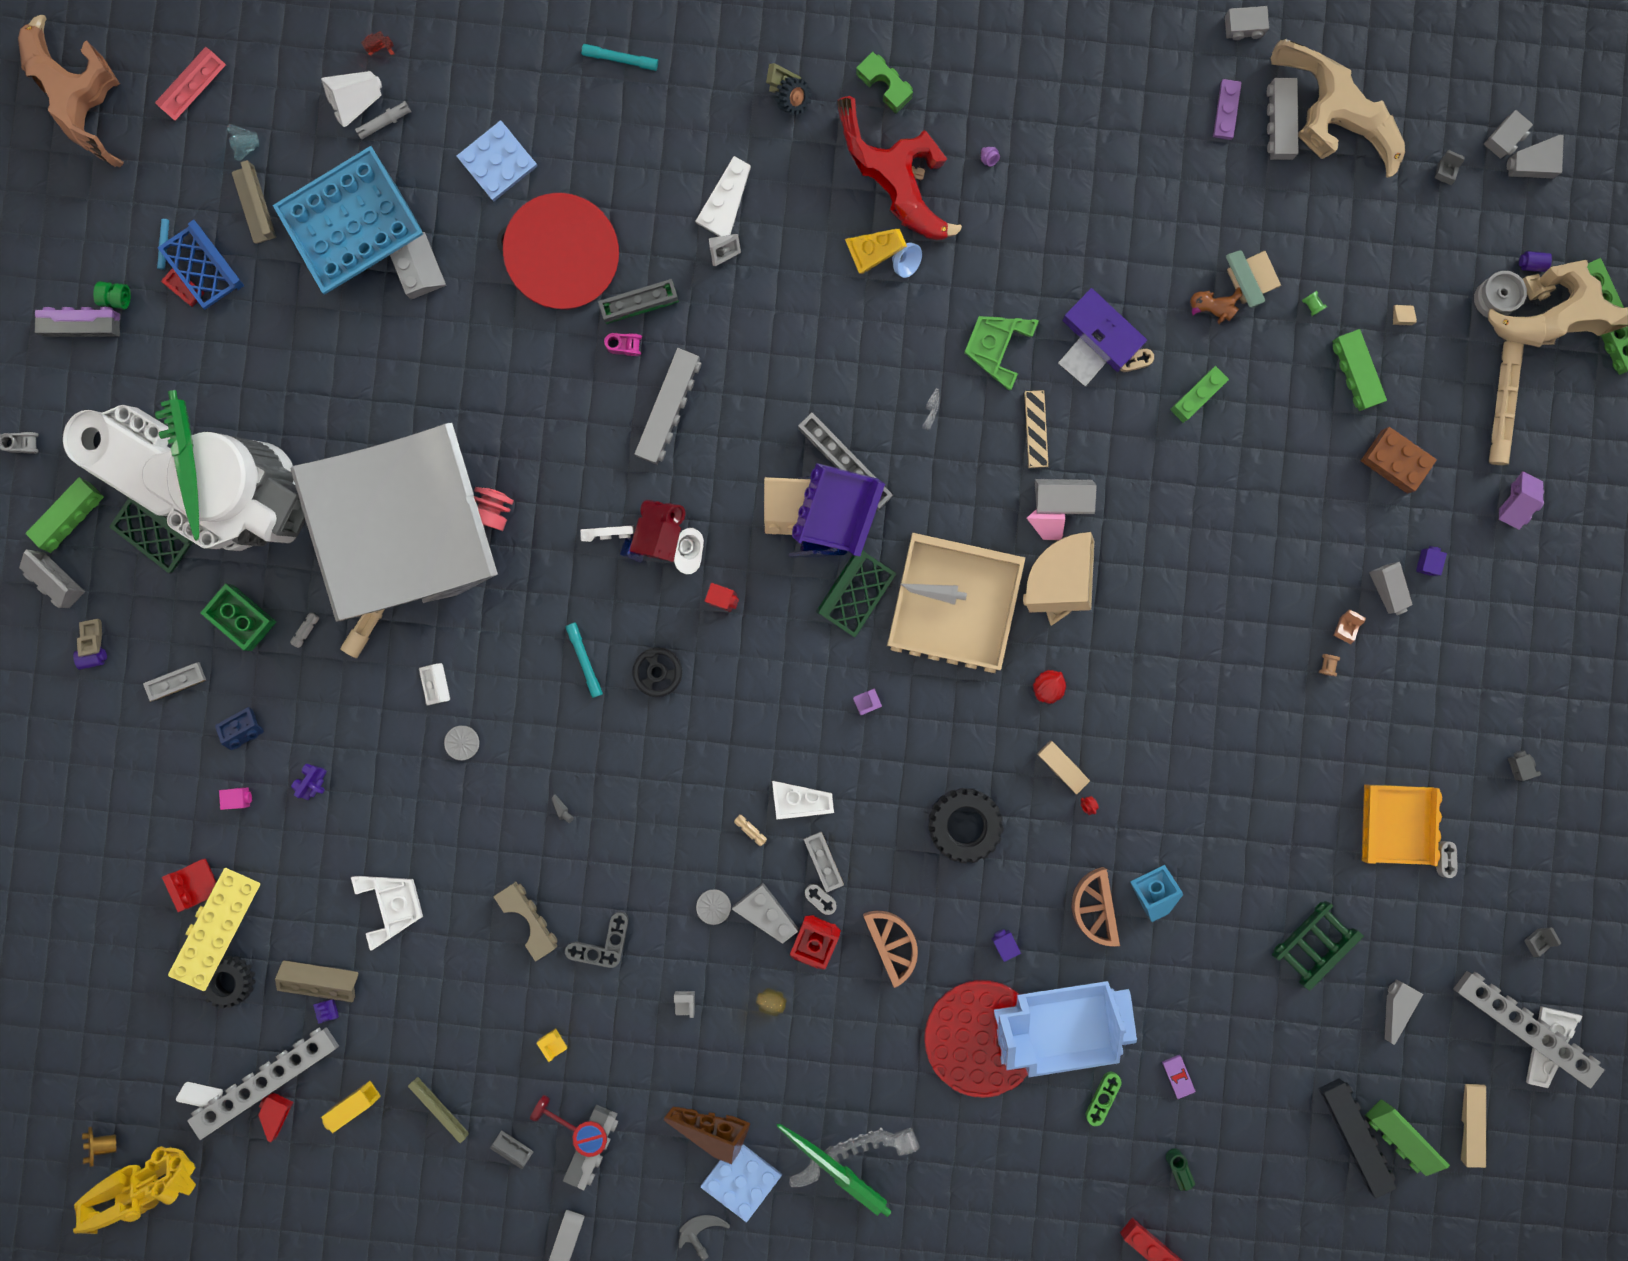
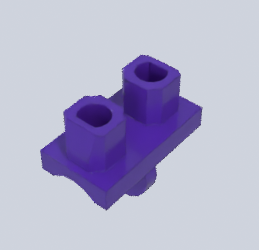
M305 764L302 768V773L306 775L304 780L296 779L291 785L295 791L294 796L309 800L317 792L323 794L325 789L321 785L324 782L323 777L327 771L321 767Z

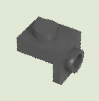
M1448 150L1438 162L1434 178L1452 186L1465 157Z
M1552 927L1536 929L1524 940L1533 957H1540L1550 947L1561 944Z

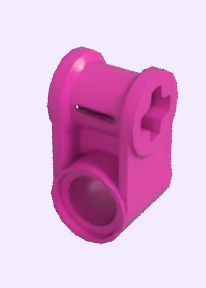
M611 333L605 337L604 343L608 352L628 356L641 355L639 351L641 335ZM611 340H617L619 342L617 347L611 348L608 345Z

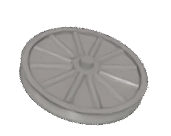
M456 726L445 736V750L449 756L456 760L469 759L478 751L479 737L468 726Z
M708 890L697 901V914L707 924H720L730 914V900L720 890Z

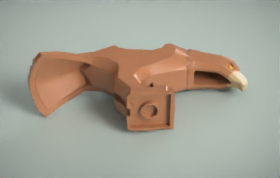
M44 15L34 17L29 24L20 29L18 36L22 70L25 71L28 78L30 76L44 93H47L50 103L48 111L71 141L85 150H89L114 167H121L124 161L109 154L97 136L84 130L87 111L103 103L107 91L113 86H118L120 84L104 57L87 40L83 43L81 49L82 54L88 60L86 71L82 74H74L62 68L51 58L45 42L44 25L46 17Z

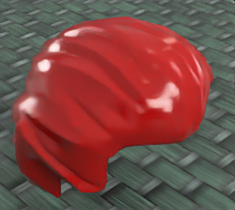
M1047 670L1040 673L1033 684L1037 700L1042 703L1053 704L1064 696L1066 682L1062 672Z

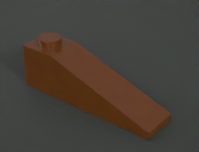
M674 1106L664 1117L666 1123L711 1156L729 1164H732L740 1153L750 1127L749 1122L734 1116L726 1115V1118L716 1117L715 1113L709 1112L708 1115L698 1114L696 1110Z

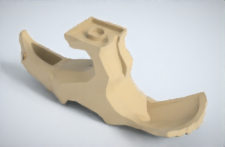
M1287 39L1280 40L1272 52V65L1289 66L1310 71L1317 79L1319 85L1318 101L1307 111V123L1298 132V137L1323 159L1338 149L1337 138L1328 133V123L1342 126L1368 139L1385 163L1386 177L1393 176L1398 171L1400 162L1403 160L1405 143L1393 115L1389 114L1384 102L1374 103L1366 99L1353 83L1351 70L1303 45Z
M1583 260L1550 267L1539 279L1540 283L1546 287L1561 284L1568 288L1570 297L1567 301L1553 307L1544 314L1532 317L1505 316L1494 309H1490L1488 320L1494 327L1497 335L1506 341L1540 347L1541 345H1554L1555 340L1567 332L1589 331L1600 336L1628 326V307L1622 308L1604 299L1601 282L1590 275L1587 268L1588 262Z

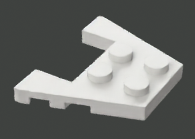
M351 877L355 894L375 889L385 928L366 933L370 950L375 949L423 917L413 879Z

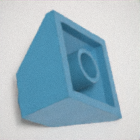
M1165 865L1130 881L1151 922L1168 915L1183 896V892Z

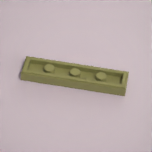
M415 1078L408 1087L459 1143L464 1141L469 1132L420 1078Z

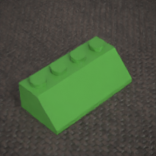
M1381 1099L1366 1114L1370 1120L1368 1122L1375 1131L1380 1130L1384 1134L1382 1138L1390 1146L1394 1144L1397 1147L1396 1153L1403 1159L1407 1158L1411 1162L1409 1166L1417 1174L1421 1172L1428 1176L1450 1166L1399 1112Z

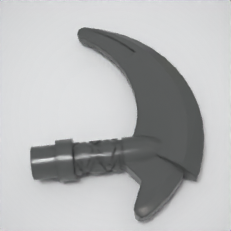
M696 1216L687 1221L679 1230L681 1232L679 1248H682L685 1242L692 1243L698 1257L700 1256L701 1260L704 1261L709 1256L706 1253L705 1247L699 1242L697 1234L707 1227L722 1226L729 1229L730 1225L717 1216Z

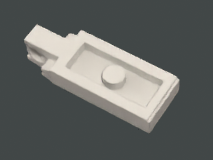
M635 527L581 529V541L592 542L597 536H600V540L612 539L611 535H619V538H630V534L635 533Z

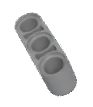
M566 1210L549 1261H570L585 1217L584 1215Z

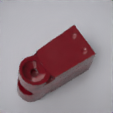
M645 500L641 504L642 517L638 519L629 551L651 558L674 562L681 530L679 525L685 518V509L677 504H663L659 501Z

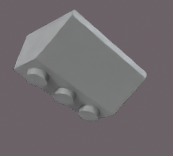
M423 232L422 236L390 254L405 294L411 300L447 286L425 232Z
M26 549L23 553L19 568L24 572V577L31 582L34 581L38 585L37 589L41 593L48 595L56 607L70 608L84 594L85 591L44 552Z

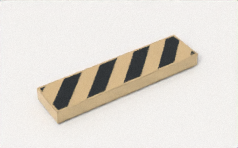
M1044 390L1025 391L1028 468L1048 467Z

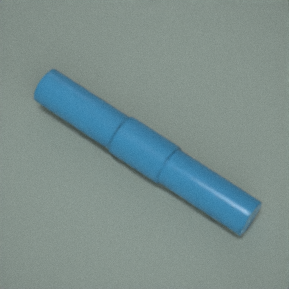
M161 219L159 246L168 241V219ZM159 251L157 269L165 270L166 259Z

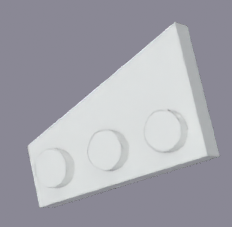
M772 781L776 819L834 813L832 793Z

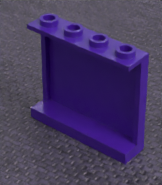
M816 463L815 469L811 472L809 487L806 488L804 493L803 505L798 511L797 522L792 529V537L798 543H802V541L846 550L855 556H861L885 484L878 478Z

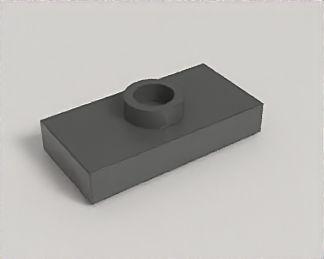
M502 1130L490 1147L491 1150L520 1169L524 1168L534 1152Z

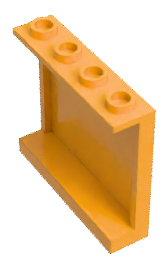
M1364 785L1362 861L1374 864L1378 862L1438 866V861L1440 860L1438 842L1441 840L1439 823L1442 819L1441 812L1439 811L1440 803L1442 802L1440 789L1433 787Z

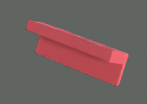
M205 47L159 97L155 104L173 120H176L226 64Z

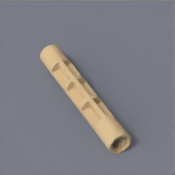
M1505 341L1503 345V362L1500 369L1491 441L1493 444L1491 445L1489 463L1493 465H1509L1524 344Z
M385 609L362 615L340 649L348 655L358 658L369 639L368 636L379 618H382V613Z

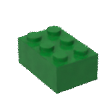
M225 584L201 611L205 618L244 651H252L276 624V621L232 584Z

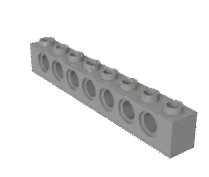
M1468 971L1465 972L1453 990L1590 1089L1605 1071L1599 1066L1600 1061L1591 1055L1589 1057L1583 1055L1584 1050L1574 1043L1571 1046L1565 1042L1568 1038L1558 1031L1554 1034L1549 1030L1550 1025L1541 1019L1536 1021L1532 1018L1534 1016L1532 1012L1525 1007L1522 1010L1516 1006L1517 1001L1508 995L1506 998L1499 994L1501 992L1499 988L1493 984L1489 986L1483 982L1485 978L1474 972L1471 974ZM1480 987H1483V994L1481 996H1477L1476 990ZM1499 999V1007L1493 1008V1001ZM1516 1011V1018L1510 1020L1509 1014ZM1532 1023V1030L1530 1032H1526L1525 1028L1527 1024ZM1549 1035L1548 1043L1543 1044V1037ZM1565 1047V1054L1559 1056V1050ZM1582 1059L1581 1067L1576 1068V1062Z
M320 1027L309 1034L311 1038L306 1041L301 1039L293 1045V1050L290 1052L285 1050L277 1055L276 1058L278 1060L271 1064L268 1061L259 1067V1073L256 1075L253 1072L242 1079L244 1083L238 1087L235 1083L225 1090L226 1095L221 1098L217 1095L208 1101L210 1104L208 1107L203 1109L201 1106L191 1113L193 1117L187 1121L199 1140L337 1049L339 1045L326 1027L323 1030ZM310 1043L317 1045V1052H312L309 1049ZM293 1054H297L301 1057L300 1063H295L293 1061ZM279 1065L284 1068L283 1075L276 1072V1066ZM260 1077L266 1078V1086H262L259 1083ZM243 1088L250 1091V1097H245L242 1094ZM226 1100L233 1102L232 1109L226 1107ZM209 1111H213L216 1114V1120L209 1118Z

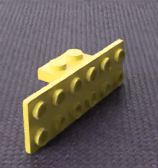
M224 868L205 906H200L195 915L198 918L195 925L191 924L185 934L188 935V938L168 974L169 977L202 991L206 990L260 887L259 882Z

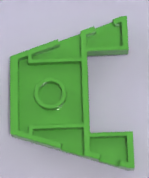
M979 316L964 353L1011 391L1018 373L1000 367L1001 360L1013 331L1032 338L1039 320Z

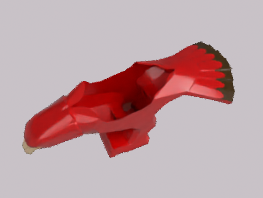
M845 96L837 100V108L844 129V136L853 160L863 176L874 178L889 193L892 200L890 211L902 222L901 225L928 239L942 240L955 236L961 230V224H949L929 210L921 198L912 171V161L915 157L924 158L930 169H939L947 160L927 131H922L914 139H900L890 149L869 146L861 138L856 116L855 98Z

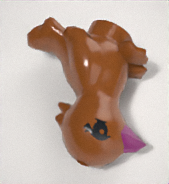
M1237 287L1234 294L1229 297L1214 299L1212 298L1214 293H1210V291H1201L1193 294L1190 300L1192 314L1210 311L1219 317L1218 324H1221L1224 319L1231 320L1239 310L1235 303L1243 296L1240 287Z

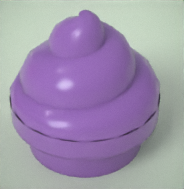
M983 147L981 150L982 163L988 166L995 165L1000 159L999 151L995 147Z

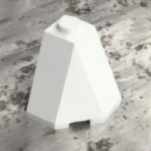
M371 71L321 78L326 97L333 109L337 110L334 114L337 121L343 127L349 125L381 96V81Z

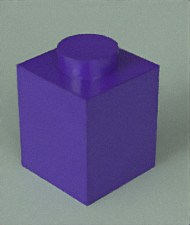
M1433 546L1421 550L1416 572L1433 577L1441 576L1447 553L1441 552V548Z
M1002 929L994 934L995 937L991 938L1003 962L1021 954L1009 930L1005 931Z

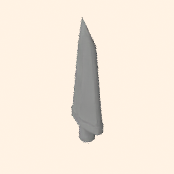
M901 584L911 593L954 605L956 599L966 600L967 596L965 592H958L957 585Z

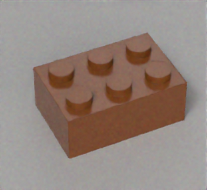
M1391 427L1381 430L1361 459L1362 463L1407 494L1417 490L1437 461L1436 458Z

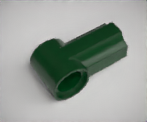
M1170 1149L1166 1154V1161L1170 1165L1179 1190L1188 1191L1196 1184L1188 1167L1187 1159L1180 1150ZM1176 1157H1180V1161L1178 1163H1173V1160Z

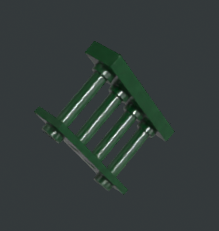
M1327 901L1316 905L1315 911L1284 943H1279L1274 948V953L1272 954L1279 961L1284 958L1301 975L1299 983L1309 991L1364 937L1354 928L1351 930L1347 929L1329 911L1333 905ZM1323 916L1342 934V939L1338 943H1333L1315 925ZM1309 930L1328 948L1329 952L1324 957H1320L1302 939ZM1296 944L1315 962V966L1311 970H1306L1289 953Z

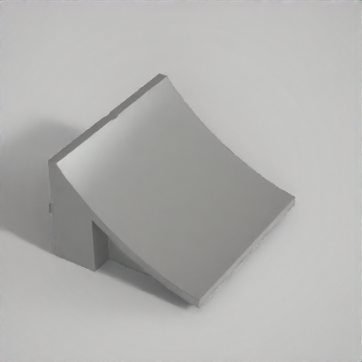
M452 423L443 424L370 448L295 465L290 468L336 622L422 599V602L426 603L457 596L498 575Z

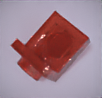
M381 31L368 35L361 42L369 56L384 47L387 48L391 55L394 54L391 48L394 46L388 35L384 37Z

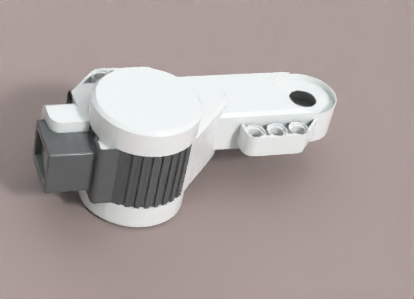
M120 405L105 412L80 411L72 416L65 426L63 445L68 457L73 462L156 515L168 516L167 523L170 528L202 548H224L226 550L242 551L252 546L262 547L269 541L291 543L299 535L306 521L290 469L293 466L292 462L281 449L265 442L212 432H202L192 435L199 501V539L195 541L185 511L174 457L172 456L171 449L167 447L170 437L165 439L159 437V431L167 430L168 426L139 408ZM99 431L101 435L100 445L97 448H95L93 439L95 434Z

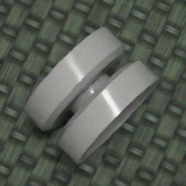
M1500 271L1494 273L1477 287L1474 294V303L1477 310L1487 318L1490 309L1508 316L1524 304L1527 297V287L1518 274L1511 271Z

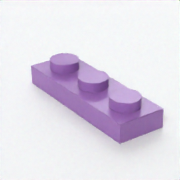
M1226 79L1221 81L1213 133L1215 138L1232 140L1234 137L1241 82Z

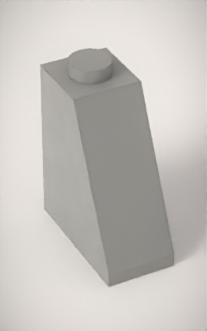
M1563 135L1555 136L1513 154L1507 161L1508 176L1555 178L1560 175L1563 163Z
M1400 562L1386 564L1369 572L1388 614L1396 613V615H1400L1408 611L1407 607L1412 605V601Z

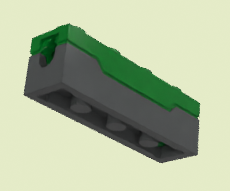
M672 279L598 301L606 324L679 302Z

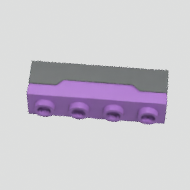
M43 307V310H35V333L43 337H120V314L113 311V308L100 307V310H94L91 307H81V310H74L71 307H62V310Z

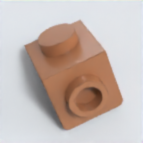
M1348 610L1340 617L1334 636L1352 644L1355 641L1359 627L1365 622L1366 618L1357 612Z

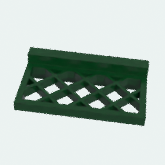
M129 497L109 526L169 574L174 571L192 543H194L168 526V516L156 515ZM132 503L137 506L138 515H130L129 508ZM144 516L152 518L154 527H145ZM139 517L140 529H133L131 518ZM121 519H126L128 530L123 531L117 526ZM164 527L167 530L168 539H160L159 528ZM154 529L156 540L148 541L146 530ZM134 531L142 532L143 542L135 540ZM176 539L185 544L180 551H175L174 540ZM169 540L171 552L163 553L161 541ZM156 542L158 554L150 552L148 543ZM163 555H172L173 562L170 566L165 564Z
M862 550L861 556H851L816 610V613L853 637H856L897 573ZM866 558L872 562L874 570L863 572L862 564ZM885 570L890 576L886 581L879 583L877 572ZM874 573L876 583L866 585L864 574ZM861 575L863 586L853 588L852 579L855 576ZM877 586V596L869 598L867 588ZM864 589L866 599L856 601L854 590ZM851 591L853 602L843 604L841 596L843 593ZM867 602L868 610L866 613L858 615L856 604ZM854 605L855 615L845 617L843 607ZM841 608L842 618L835 620L829 615L833 609ZM856 618L857 627L854 631L847 628L846 620Z

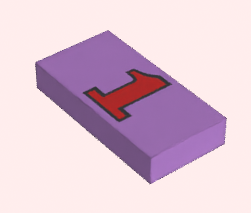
M1180 1055L1162 1061L1177 1099L1195 1092Z

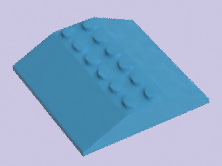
M371 146L273 205L324 295L423 235L405 199Z

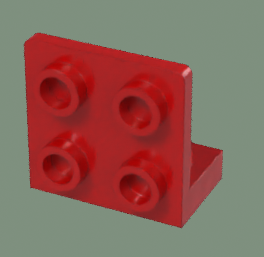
M206 859L197 861L162 877L177 912L207 900L217 883Z

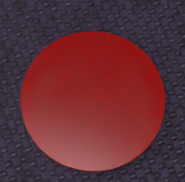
M551 193L530 200L514 214L504 235L503 258L510 279L518 290L531 301L547 308L560 310L574 309L594 301L608 288L617 269L619 245L612 224L597 206L576 195Z
M989 980L969 981L946 992L932 1008L925 1027L926 1053L938 1077L955 1091L972 1097L998 1096L1017 1087L1028 1075L1026 1067L1006 1070L1005 1064H1001L1000 1059L1001 1048L998 1044L996 1030L998 1025L994 1010L1015 1007L1017 1005V995L1020 994L1012 988Z

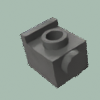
M1525 750L1515 752L1513 757L1508 758L1515 780L1525 781L1541 775L1540 771L1535 770L1536 763L1534 758L1530 754H1526Z

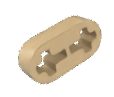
M1149 349L1139 350L1130 359L1134 360V362L1130 363L1128 367L1124 365L1121 371L1129 372L1148 367L1154 360L1153 352ZM1143 353L1145 356H1149L1147 363L1144 360L1138 361L1137 359L1141 358Z

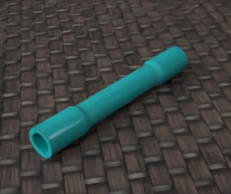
M583 44L582 46L583 56L635 65L657 71L658 59L630 55L588 44Z
M569 624L565 628L584 672L592 698L600 696L603 692L593 672L577 624Z

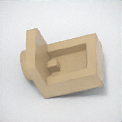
M1539 274L1523 278L1530 301L1535 299L1541 301L1550 297V293L1556 289L1555 285L1545 287L1540 283L1539 279L1541 277Z

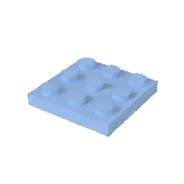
M501 120L457 155V158L493 202L537 167L535 161Z
M743 1144L740 1153L732 1164L722 1160L718 1161L701 1184V1188L747 1222L780 1179L782 1173Z

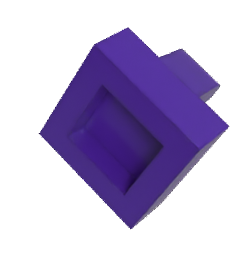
M334 999L313 1005L318 1024L339 1017Z

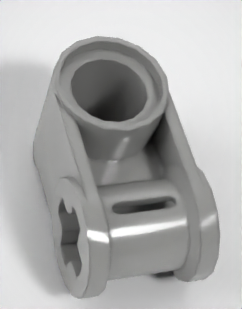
M38 433L1 434L0 449L10 453H39L36 445V438L39 437ZM11 439L12 445L8 448L7 442Z

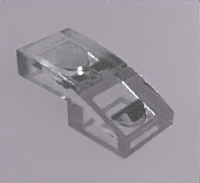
M937 388L925 408L931 411L922 426L927 431L930 430L939 406L940 394Z

